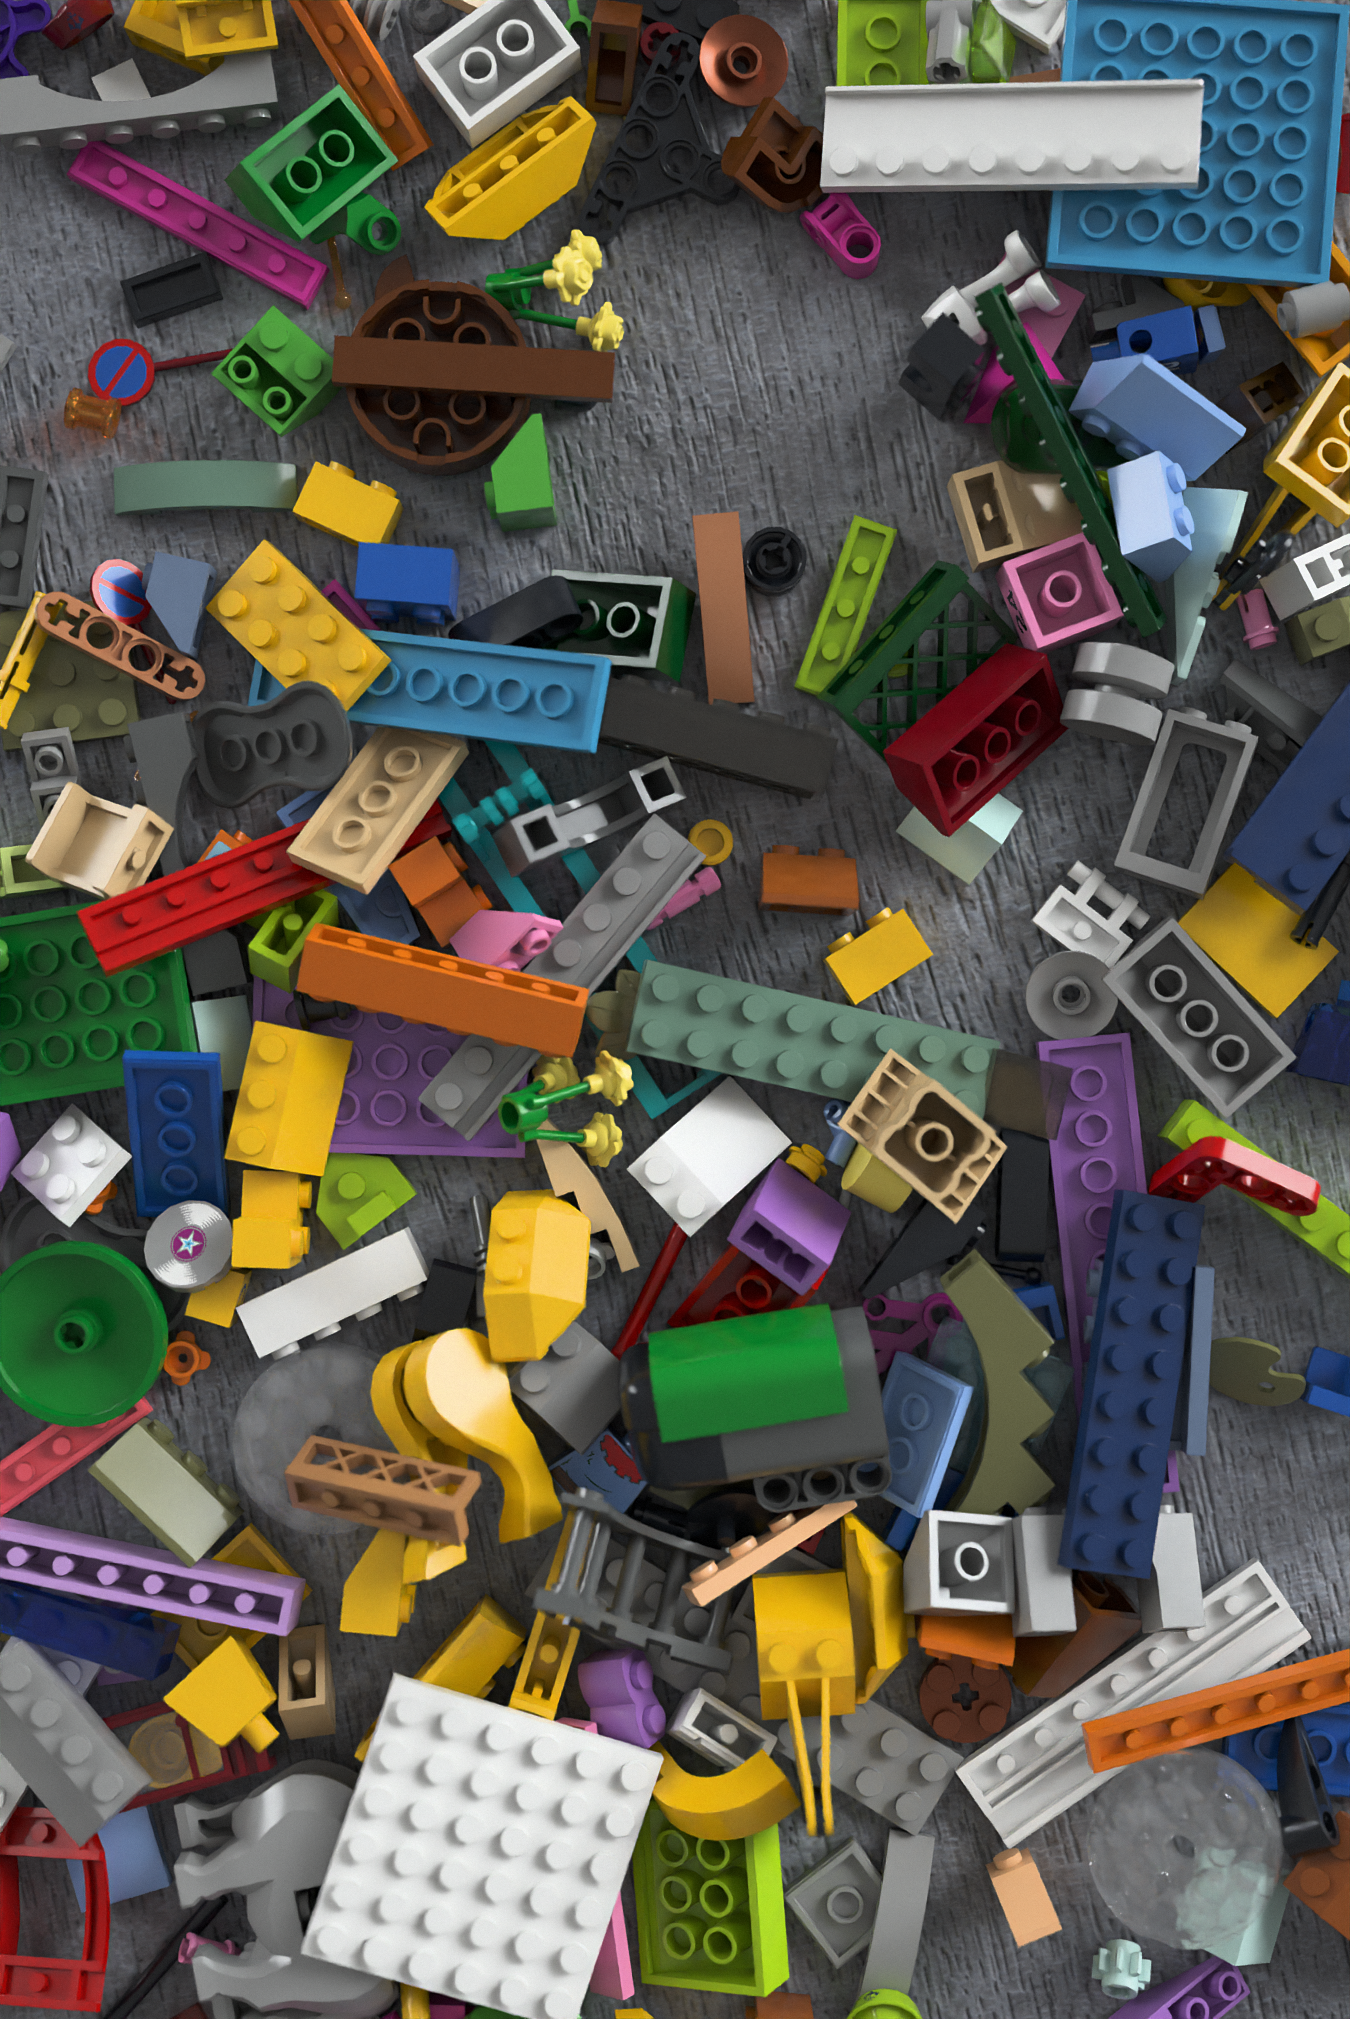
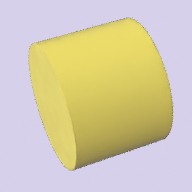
M859 1142L857 1143L845 1166L841 1181L842 1188L888 1213L895 1212L906 1201L913 1188Z

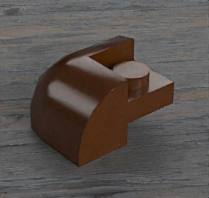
M764 97L741 136L730 137L721 160L722 172L754 201L775 212L792 213L805 206H811L823 193L820 187L823 133L815 126H804L774 97Z

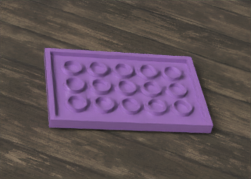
M254 975L252 1033L255 1020L303 1030L298 1019L293 991L290 994ZM360 1010L352 1011L353 1016H350L347 1020L341 1021L339 1017L311 1023L310 1029H306V1031L354 1041L329 1150L330 1153L526 1157V1142L519 1141L518 1133L510 1134L505 1131L499 1120L498 1109L474 1138L468 1142L463 1135L450 1127L417 1099L470 1035L453 1034L446 1027L431 1023H408L398 1015L382 1011L379 1013H367ZM528 1073L511 1093L528 1086Z

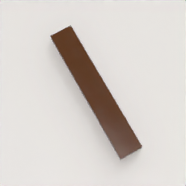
M335 335L332 383L334 386L613 403L615 352Z

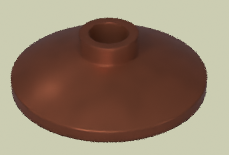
M732 15L716 22L704 36L700 45L699 69L709 90L723 102L741 108L757 107L764 97H775L785 83L789 67L787 50L779 34L765 21L749 15ZM733 62H742L746 66L747 73L742 74L736 71L733 67Z

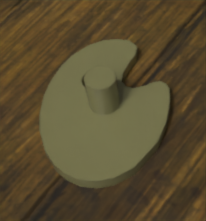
M1243 1337L1217 1338L1211 1341L1209 1384L1228 1397L1254 1405L1280 1406L1299 1399L1304 1393L1306 1380L1302 1375L1276 1372L1270 1368L1272 1364L1281 1359V1351L1273 1345ZM1268 1382L1274 1385V1387L1265 1388L1259 1385V1383Z

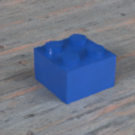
M359 542L354 598L366 614H372V621L398 623L399 616L417 618V624L443 627L445 620L456 621L460 565L453 549Z

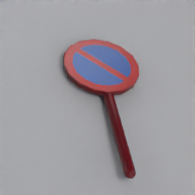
M114 339L104 343L94 352L88 365V380L93 392L103 402L112 406L128 407L140 402L150 393L155 382V372L224 360L234 348L154 363L151 354L141 344L130 339Z
M121 559L105 561L95 568L90 578V594L93 604L99 611L127 626H131L145 635L139 622L148 616L152 606L145 597L147 590L142 588V571L132 563ZM140 645L152 667L154 662L153 653L146 646ZM162 668L155 674L159 682L161 675L164 674ZM165 696L169 704L173 705L176 703L177 700Z

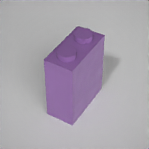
M778 1157L752 1188L727 1240L803 1296L830 1266L851 1211Z

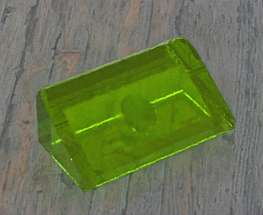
M982 0L979 3L971 40L972 83H1009L1016 40L991 1Z

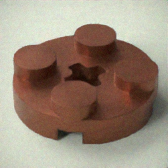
M953 1654L950 1660L936 1657L933 1659L934 1662L928 1666L926 1672H923L919 1680L918 1699L926 1721L932 1726L937 1735L954 1742L973 1743L1000 1731L1006 1723V1716L1010 1710L1012 1700L1010 1683L1002 1667L999 1665L996 1670L982 1668L970 1662L971 1657ZM963 1683H968L970 1690L977 1691V1697L971 1699V1703L968 1706H962L960 1701L952 1700V1694L958 1693L960 1690L959 1685Z

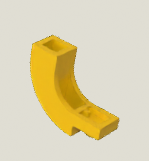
M659 1741L646 1748L661 1753L663 1757L652 1796L669 1822L689 1835L707 1840L743 1838L775 1825L801 1806L789 1780L763 1748L734 1770L715 1777H697L686 1773L678 1766Z

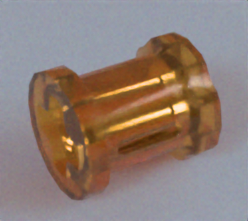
M74 387L69 392L66 400L64 426L72 430L79 426L102 432L104 438L112 439L117 432L120 422L121 400L115 397L104 400L84 395L82 389Z

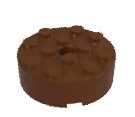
M424 279L399 286L383 295L367 309L351 335L352 337L526 347L522 333L509 312L488 293L460 281H457V283L445 281L430 282L429 279ZM345 387L351 408L370 442L384 456L399 466L414 472L434 476H449L470 472L498 457L524 425L532 399Z

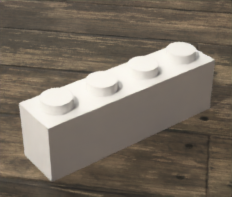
M408 1226L236 1307V1310L258 1358L271 1353L274 1360H277L300 1349L297 1343L299 1339L313 1333L316 1341L341 1330L338 1321L355 1314L357 1320L361 1321L382 1311L383 1307L380 1302L397 1294L401 1302L425 1291L422 1282L428 1280L430 1271Z

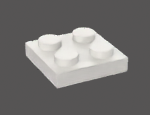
M72 1103L13 1169L11 1174L61 1222L71 1227L132 1155Z

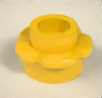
M802 1144L800 1148L791 1146L788 1149L789 1157L785 1163L813 1184H815L820 1175L826 1176L827 1169L822 1165L825 1157L816 1148L808 1144Z

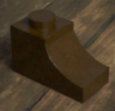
M1283 361L1240 384L1215 404V406L1246 428L1243 437L1226 454L1250 441L1261 431L1307 400L1308 396Z

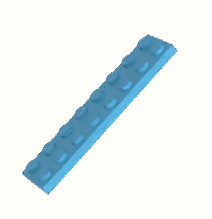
M361 629L392 661L346 712L349 723L596 754L612 662L607 657ZM257 659L255 661L247 706L267 703L286 689Z

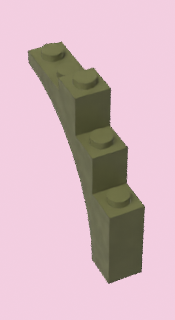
M974 1249L944 1274L940 1281L945 1293L966 1320L976 1342L983 1371L984 1411L978 1444L966 1474L941 1511L1000 1516L1004 1509L1003 1505L1008 1502L1021 1515L1025 1508L1041 1506L1051 1495V1489L1056 1486L1049 1469L1024 1443V1440L1028 1437L1034 1439L1041 1435L1050 1425V1418L1055 1413L1049 1400L1022 1371L1026 1366L1033 1368L1040 1364L1050 1353L1049 1347L1054 1344V1341L1046 1327L979 1252Z

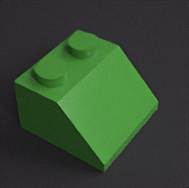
M541 413L532 414L491 466L493 481L484 482L488 510H490L491 520L499 519L503 532L557 525Z

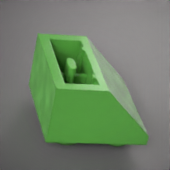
M274 305L211 373L214 378L280 437L317 416L343 388L334 386L332 383L333 358Z

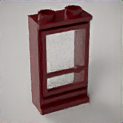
M164 1700L101 1718L154 1780L119 1813L267 1771L277 1765L276 1756L269 1757L267 1748L258 1754L242 1735L237 1737L230 1745L225 1747L217 1745Z

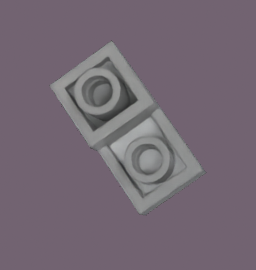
M69 727L27 732L22 735L21 744L32 779L30 793L41 829L67 782H73L82 787Z

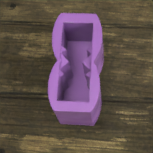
M633 1648L596 1651L578 1663L580 1689L586 1703L590 1707L591 1721L597 1724L598 1735L645 1749L651 1747L665 1736L666 1715L652 1691L653 1670L643 1651Z

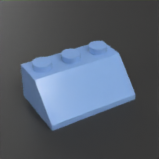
M1147 354L1092 362L1069 409L1070 413L1083 421L1081 426L1087 432L1108 439L1116 445L1115 450L1122 457L1135 460L1160 451L1171 462L1180 465L1186 481H1195L1235 445L1246 431L1244 426Z

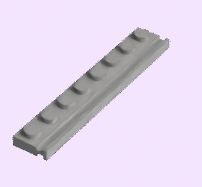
M653 813L562 923L564 928L551 940L550 946L544 952L536 955L522 973L590 989L588 998L591 997L707 856L658 815ZM471 1034L417 1099L450 1127L457 1130L469 1142L498 1109L502 1096L513 1091L542 1054L537 1049L521 1045L506 1047L496 1044L491 1038Z

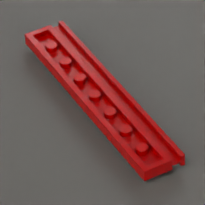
M437 799L393 860L408 854L435 836L440 841L451 837L452 828L450 824H447ZM311 818L78 911L79 922L103 968L106 978L339 883L293 863L286 852Z

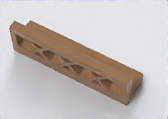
M315 1435L309 1437L284 1472L293 1508L459 1547L462 1546L469 1535L465 1508L481 1484L480 1472ZM317 1453L336 1458V1460L320 1466L310 1464ZM365 1464L377 1467V1470L363 1475L353 1474L349 1471ZM405 1474L416 1475L420 1478L404 1485L393 1483L391 1480ZM450 1483L461 1485L454 1496L437 1493L434 1490Z

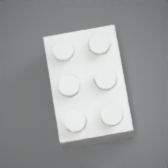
M488 0L413 55L418 77L472 149L582 69L580 47L545 0Z

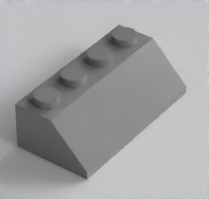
M1173 918L1163 919L1131 947L1101 979L1225 1119L1297 1058Z
M35 1639L19 1642L0 1659V1752L78 1846L82 1847L154 1780Z

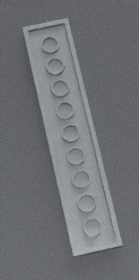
M561 1533L525 1590L524 1594L534 1600L537 1589H545ZM611 1535L594 1597L595 1600H598L597 1608L603 1611L606 1610V1607L611 1608L627 1547L626 1544ZM643 1556L629 1613L633 1614V1623L648 1628L649 1622H654L667 1570ZM681 1588L672 1627L676 1629L674 1636L698 1643L699 1636H704L713 1600L700 1607L690 1603ZM731 1609L729 1610L722 1639L726 1643L725 1650L733 1652L734 1656L729 1676L673 1661L671 1656L665 1655L666 1648L649 1644L648 1652H644L652 1667L654 1675L685 1694L692 1689H704L776 1736L777 1741L774 1749L796 1762L788 1718L762 1720L756 1635L755 1632L730 1619L732 1615ZM592 1635L612 1649L630 1648ZM870 1697L865 1704H855V1714L831 1715L830 1784L912 1835L917 1836L956 1773L954 1769L960 1766L964 1760L963 1753L873 1697ZM822 1716L802 1717L800 1720L809 1771L822 1778Z

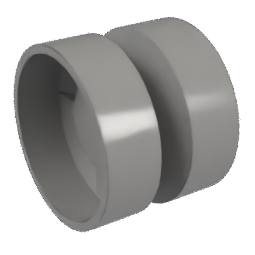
M1084 642L1079 644L1072 677L1093 687L1094 690L1074 689L1067 691L1060 723L1077 732L1109 741L1141 746L1154 745L1162 712L1140 701V699L1166 698L1174 665L1162 657L1126 644Z

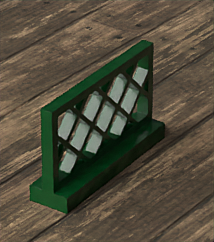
M937 560L816 697L827 709L835 712L887 766L888 764L883 753L886 749L887 729L906 728L907 731L919 720L917 719V695L936 694V704H938L947 696V693H950L958 686L947 685L948 661L966 660V677L961 681L963 682L1006 643L1013 645L1019 638L967 582L969 577L961 568L951 563ZM961 592L968 600V620L949 621V603ZM978 612H979L985 619H978ZM978 626H992L1001 635L989 651H977ZM967 627V652L948 653V628ZM938 629L937 654L918 655V638L925 630ZM937 662V686L917 688L918 663ZM895 664H908L907 688L887 690L888 672ZM907 696L906 720L887 722V697ZM877 698V723L862 724L852 713L864 699ZM877 730L876 738L869 731Z

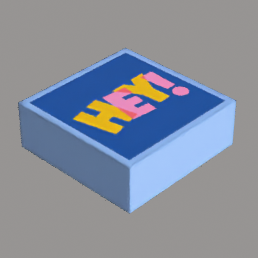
M1213 304L1198 308L1193 314L1200 365L1216 361L1226 347L1217 309Z

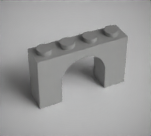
M1172 1505L1160 1506L1150 1579L1136 1577L1143 1633L1186 1632L1206 1627L1193 1514L1175 1513L1174 1506ZM1045 1507L1025 1508L1021 1515L1012 1519L1015 1613L1011 1615L1014 1637L1057 1636L1076 1630L1071 1583L1072 1568L1057 1565L1066 1508L1061 1509L1062 1515H1047V1508Z

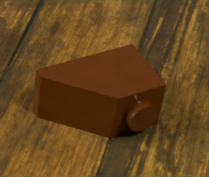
M597 0L591 22L586 111L627 116L633 100L640 48L643 5Z

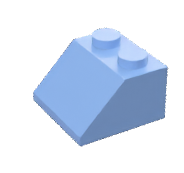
M1160 451L1110 468L1107 470L1121 554L1156 582L1160 583L1166 581L1192 552L1189 534L1194 532V523L1188 508L1183 503L1181 491L1186 490V479L1182 468L1178 463L1174 464Z

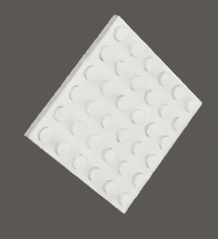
M394 1673L301 1946V1954L529 2019H577L663 1762L662 1754Z

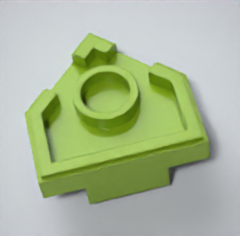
M329 1152L324 1176L320 1180L316 1214L343 1250H345L416 1196L418 1192L391 1157Z

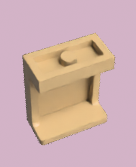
M67 782L30 848L25 862L51 881L105 901L145 884L174 828L147 807L134 804L133 808L130 809L93 796L78 784Z

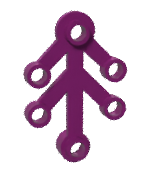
M881 1293L870 1299L864 1297L862 1307L865 1316L870 1320L880 1321L888 1316L915 1321L912 1326L902 1333L869 1329L873 1349H879L874 1354L877 1375L891 1366L896 1351L907 1352L912 1355L913 1348L926 1338H928L926 1363L943 1371L947 1338L959 1331L964 1319L946 1293L930 1294L921 1303L887 1299L883 1294L881 1295ZM874 1298H879L884 1302L883 1311L877 1315L869 1313L867 1308L870 1300ZM937 1307H944L948 1311V1318L943 1323H935L932 1320V1312Z

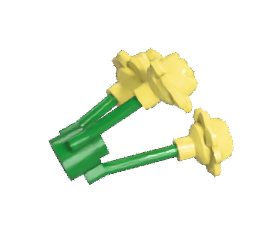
M575 229L571 231L568 246L562 247L560 253L554 254V259L521 268H509L505 270V273L489 274L486 278L485 292L496 299L514 320L523 319L576 330V335L589 337L593 350L600 352L616 350L624 334L623 319L614 314L611 302H605L592 319L580 316L578 320L522 308V305L529 304L531 288L546 286L548 289L557 288L563 303L570 302L573 306L579 305L581 297L587 294L588 289H590L593 283L592 272L602 268V253L596 239L591 236H584L580 230ZM544 273L543 275L533 276L536 274Z
M606 1050L601 1051L600 1056L595 1058L596 1069L594 1074L584 1077L583 1082L580 1083L577 1068L573 1065L571 1058L565 1056L551 1058L542 1055L536 1062L537 1066L532 1070V1074L535 1077L533 1083L517 1092L502 1096L498 1107V1116L502 1127L510 1134L518 1133L520 1142L536 1139L576 1143L587 1154L588 1163L591 1166L607 1167L611 1158L618 1155L623 1146L621 1139L622 1131L618 1126H615L612 1114L594 1113L592 1120L577 1132L537 1128L548 1117V1104H557L564 1099H572L576 1095L585 1092L589 1095L601 1092L605 1099L611 1100L616 1107L621 1106L622 1101L627 1099V1091L634 1086L631 1079L632 1071L630 1066L624 1063L623 1059L611 1057Z

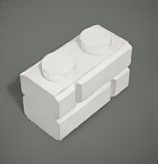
M702 1688L689 1690L687 1694L682 1696L665 1727L667 1734L718 1767L724 1766V1771L726 1772L734 1770L762 1748L769 1756L777 1741L776 1736Z

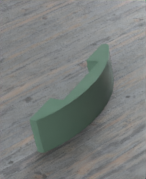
M188 460L145 463L114 468V509L116 515H162V511L218 509H250L253 513L292 512L298 500L296 464L245 460Z

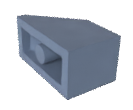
M156 551L153 563L148 562L143 573L142 588L147 590L145 597L179 651L190 659L198 660L208 611L205 607L212 599L218 572L209 563Z

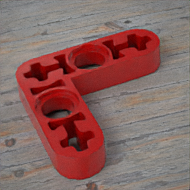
M1206 1136L1197 1140L1154 1172L1151 1176L1147 1194L1195 1203L1214 1188L1223 1184L1285 1213L1296 1216H1309L1318 1209L1321 1185L1313 1178L1231 1140L1217 1136Z

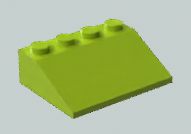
M651 1795L632 1852L642 1983L766 1997L790 1978L778 1823L761 1832L743 1838L707 1840L689 1835L670 1823Z

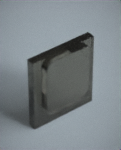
M993 1048L985 1082V1113L983 1121L1047 1139L1057 1140L1073 1068Z

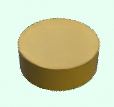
M708 819L697 823L688 835V841L707 856L701 865L715 866L721 864L729 857L733 848V837L729 828L717 820Z

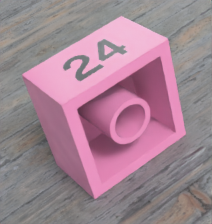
M1083 532L1006 561L995 575L1023 647L1046 654L1111 629L1124 616L1115 592L1104 576L1101 566L1102 561L1097 548L1087 541Z

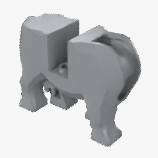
M315 1758L300 1760L280 1771L249 1794L235 1796L225 1802L213 1805L203 1803L192 1793L180 1795L175 1802L174 1811L182 1849L194 1847L198 1844L206 1848L222 1846L208 1856L192 1851L181 1852L174 1864V1873L181 1908L193 1907L201 1899L214 1900L223 1894L237 1891L244 1894L248 1921L257 1937L254 1942L244 1945V1952L240 1956L225 1953L211 1943L198 1946L192 1958L198 1998L200 2003L211 2000L215 2019H368L390 2009L400 1997L399 1981L301 1954V1946L320 1893L319 1886L323 1884L360 1775L351 1768L332 1761Z

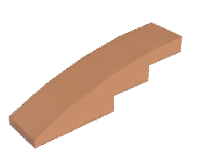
M739 512L693 515L692 523L709 707L754 703Z

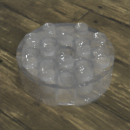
M329 1342L300 1348L284 1356L264 1371L247 1391L234 1423V1461L241 1482L250 1497L267 1515L277 1522L296 1531L315 1535L344 1534L367 1526L353 1521L293 1508L284 1472L311 1435L320 1436V1429L325 1425L336 1428L341 1434L342 1442L400 1454L375 1415L370 1394L373 1372L382 1358L381 1355L358 1345L341 1342ZM317 1453L310 1464L320 1466L334 1461L336 1458ZM365 1464L349 1471L353 1474L363 1475L377 1470V1467ZM409 1474L391 1479L393 1483L402 1485L411 1482Z
M1197 1746L1157 1753L1126 1766L1106 1785L1095 1803L1090 1828L1087 1832V1855L1093 1880L1111 1911L1126 1926L1142 1937L1146 1935L1178 1949L1193 1950L1217 1946L1245 1931L1258 1918L1271 1899L1278 1885L1284 1863L1281 1822L1266 1790L1247 1769L1236 1761L1216 1751ZM1175 1836L1185 1837L1195 1844L1194 1857H1186L1178 1852L1174 1845Z

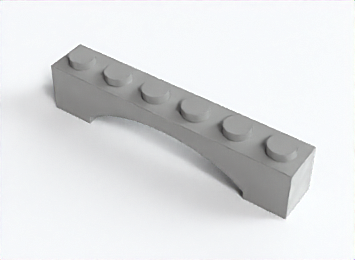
M270 50L224 55L225 62L201 80L168 94L131 101H97L69 96L42 86L38 75L0 79V138L6 152L14 151V153L19 155H31L40 152L42 147L60 145L64 149H79L85 147L91 141L106 140L112 144H123L132 141L134 136L152 134L156 138H171L177 136L180 131L198 129L204 133H214L225 129L226 125L241 123L248 127L266 126L271 123V120L280 119Z

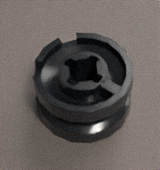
M767 527L757 531L747 541L743 551L744 578L747 584L755 592L767 597L782 596L791 592L800 583L806 567V550L802 541L792 531L782 527ZM776 554L781 557L782 567H773L771 571L766 568V558L769 555Z

